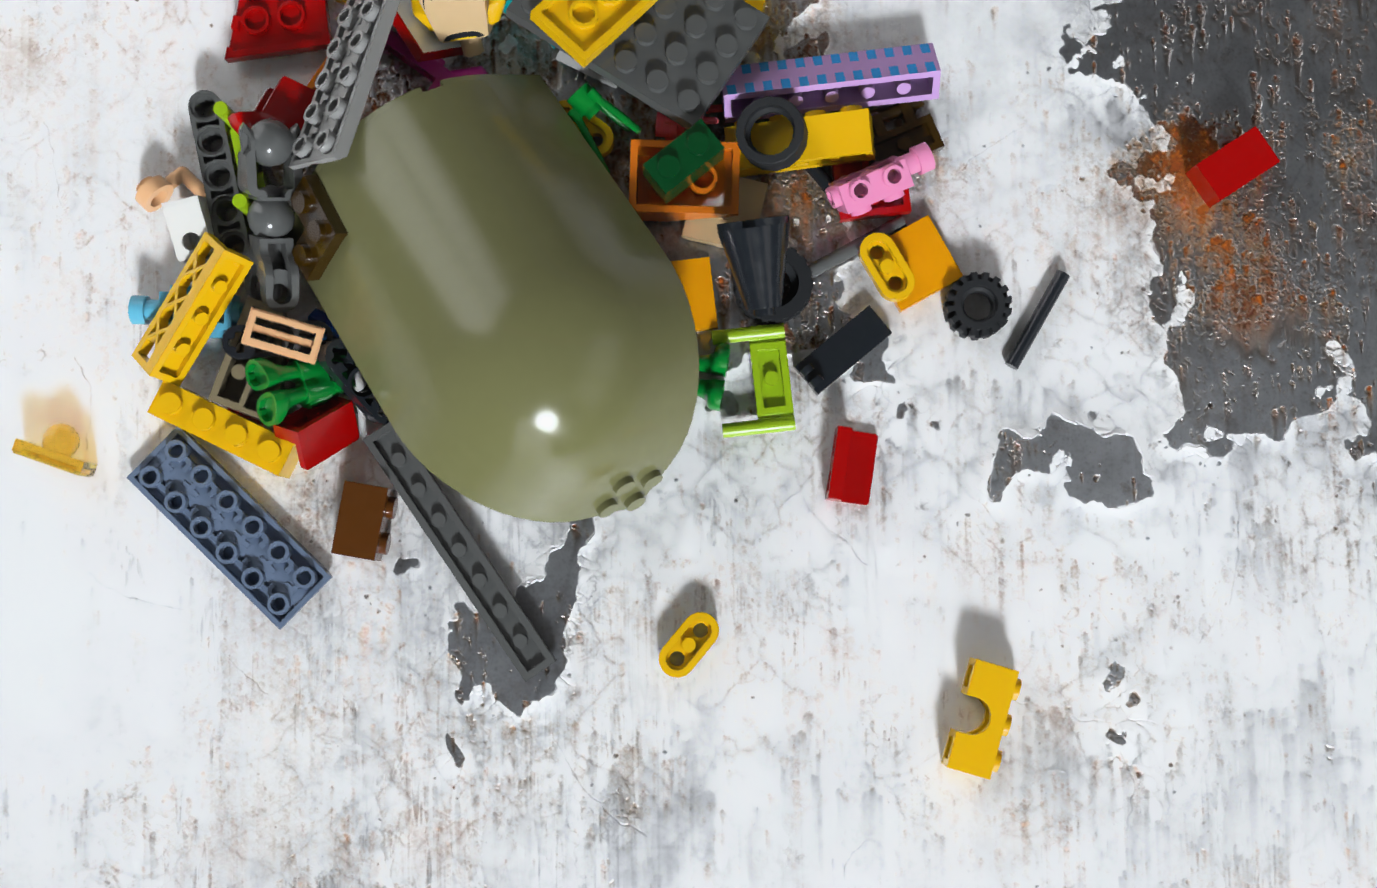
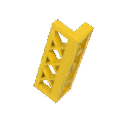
M206 231L131 355L149 376L168 383L171 382L177 386H180L254 263L249 257L227 248L217 237ZM211 248H213V253L211 254L207 263H205L206 256L208 255ZM192 281V288L187 294V288ZM174 312L173 320L171 321L170 325L168 326L169 318L171 317L172 313ZM155 344V350L153 351L151 357L148 358L147 355L149 354L150 350Z

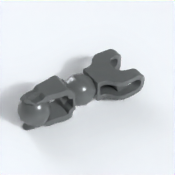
M275 119L260 120L251 128L242 122L238 129L241 151L238 153L237 185L241 192L247 193L248 198L254 200L249 206L247 213L248 224L254 234H249V248L246 254L254 263L245 277V290L249 297L262 301L267 308L275 312L284 313L294 309L299 301V268L292 254L294 238L287 235L293 229L295 221L293 209L288 201H290L303 177V168L293 170L289 167L293 156L292 146L300 136L301 130L297 123L289 129L285 124ZM256 162L268 167L284 163L282 186L276 187L275 185L267 184L264 187H257ZM258 281L260 285V293L256 289V284ZM284 285L287 288V297L284 301L278 303L275 300L281 296Z

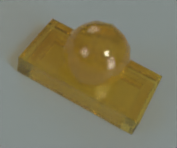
M59 423L47 428L42 437V445L16 438L12 447V451L15 454L79 476H94L98 464L72 456L80 447V437L77 431L68 424Z

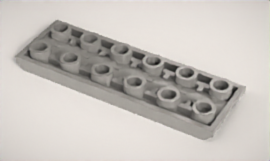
M347 0L345 7L337 18L339 25L334 39L327 47V59L323 70L316 78V90L312 102L304 112L303 119L305 122L300 136L292 146L293 156L289 164L291 169L296 170L309 167L312 164L336 161L348 156L400 0Z

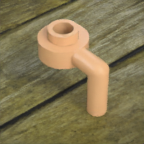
M181 166L166 177L161 175L148 176L141 180L136 187L135 200L147 212H154L162 207L161 203L168 202L174 189L182 183L195 196L199 195L206 198L204 184L188 168Z

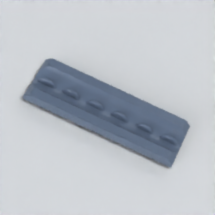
M176 427L126 477L279 630L332 578L330 572L187 431Z

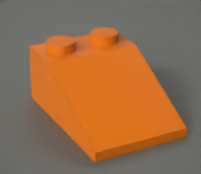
M631 139L629 202L642 221L667 222L738 216L740 149L737 142H721L725 147L724 159L666 204L644 177L643 164L673 140Z

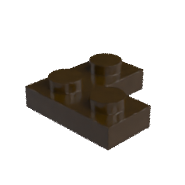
M317 174L303 175L290 198L294 211L298 214L305 227L292 250V254L306 281L320 280L340 244L347 236L348 231Z

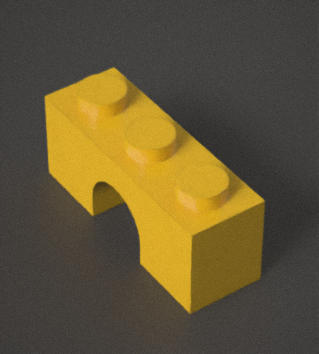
M970 657L961 693L975 697L982 703L984 718L982 723L971 731L950 728L941 761L944 766L989 780L992 771H998L1002 759V751L998 750L1001 737L1008 735L1012 722V715L1008 714L1011 700L1016 701L1021 690L1022 681L1018 679L1019 671Z

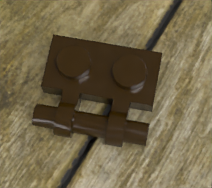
M924 101L893 104L879 111L877 108L869 110L872 116L873 133L875 136L876 160H870L871 164L891 156H902L909 153V148L923 142L929 146L932 154L944 148L945 145L931 114L917 119L914 113L915 110L925 107ZM899 117L903 120V125L887 131L884 123Z

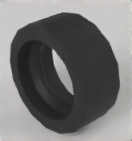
M766 96L754 100L743 109L737 120L735 136L739 149L752 165L762 170L778 171L790 167L800 159L807 146L808 130L802 114L793 103L782 97ZM770 113H779L787 117L793 127L791 143L784 151L775 155H766L757 151L751 140V129L754 123L762 116Z

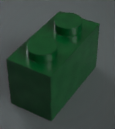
M700 119L643 164V175L667 204L723 160L725 147L703 120Z

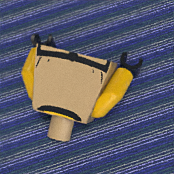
M411 0L413 15L431 32H435L440 42L460 41L463 55L465 57H473L483 53L484 46L481 37L490 35L493 25L500 21L507 0Z

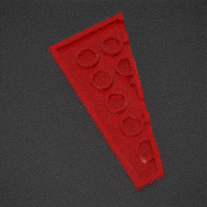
M239 0L236 15H233L231 24L233 31L230 46L226 48L224 59L227 63L327 50L329 43L332 41L328 1Z

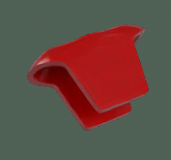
M284 76L279 80L274 89L269 88L265 91L254 111L233 113L227 119L238 135V129L242 122L251 128L255 123L264 119L279 120L289 129L297 123L300 130H302L305 122L303 119L304 112L309 104H311L315 90Z

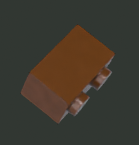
M345 481L331 553L381 561L382 555L388 554L391 545V533H387L389 518H395L398 508V498L394 497L395 490Z

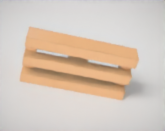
M251 307L241 344L315 365L325 328ZM256 317L315 334V339L312 341L255 324ZM252 332H256L310 348L311 352L309 355L250 337Z

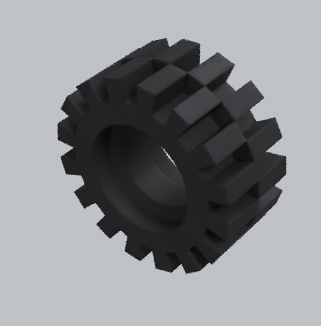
M972 272L968 276L964 275L959 278L946 293V300L943 304V310L946 312L944 319L946 322H950L952 325L950 329L953 332L958 331L960 333V337L964 339L971 337V340L986 339L998 332L1007 323V318L1012 312V308H1010L1012 297L1007 296L1006 292L1009 289L1006 284L1002 287L999 283L1001 279L997 276L991 278L989 277L990 273L987 272L982 274ZM980 293L988 298L991 309L986 318L976 320L966 314L964 301L968 295Z

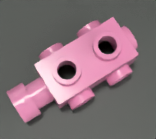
M925 142L909 148V153L899 157L891 156L882 161L874 162L868 167L852 174L841 176L838 180L828 183L829 187L825 189L827 199L833 208H837V211L851 214V216L862 215L872 209L871 204L880 200L891 202L905 195L904 190L914 186L911 175L915 173L922 175L934 170L935 159L929 146Z

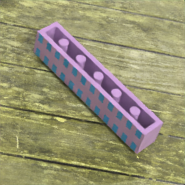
M933 43L739 65L720 92L725 123L736 122L743 109L754 100L766 96L782 97L795 105L802 115L812 110L837 111L848 105H861L863 108L939 99L941 69ZM770 113V114H767V115L762 116V117L759 118L758 120H760V119H768V118H770V117H772V116L781 115V114H779V113Z

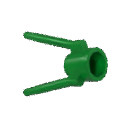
M587 81L567 100L572 107L567 114L576 123L581 134L610 174V170L582 117L585 115L588 120H591L601 110L626 132L633 130L639 134L642 129L603 98Z

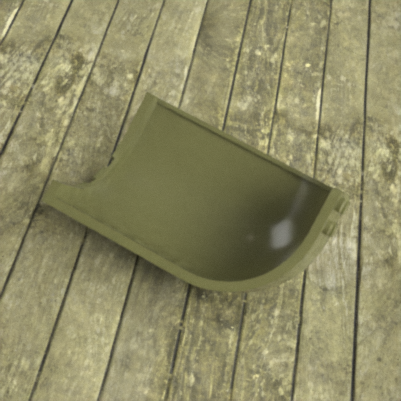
M478 74L452 77L440 80L441 87L423 92L419 87L379 107L359 122L347 157L327 163H319L312 175L317 174L348 234L340 244L320 280L307 282L390 424L410 452L431 473L465 497L497 512L531 521L554 523L571 522L596 516L605 518L616 511L625 509L633 511L645 503V496L649 491L662 481V474L672 463L683 445L693 419L699 384V353L695 323L683 285L667 255L540 75ZM294 211L295 221L293 229L287 236L294 238L295 247L305 227L298 214Z

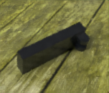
M868 306L797 364L794 370L802 376L817 396L889 337L892 332L875 311Z

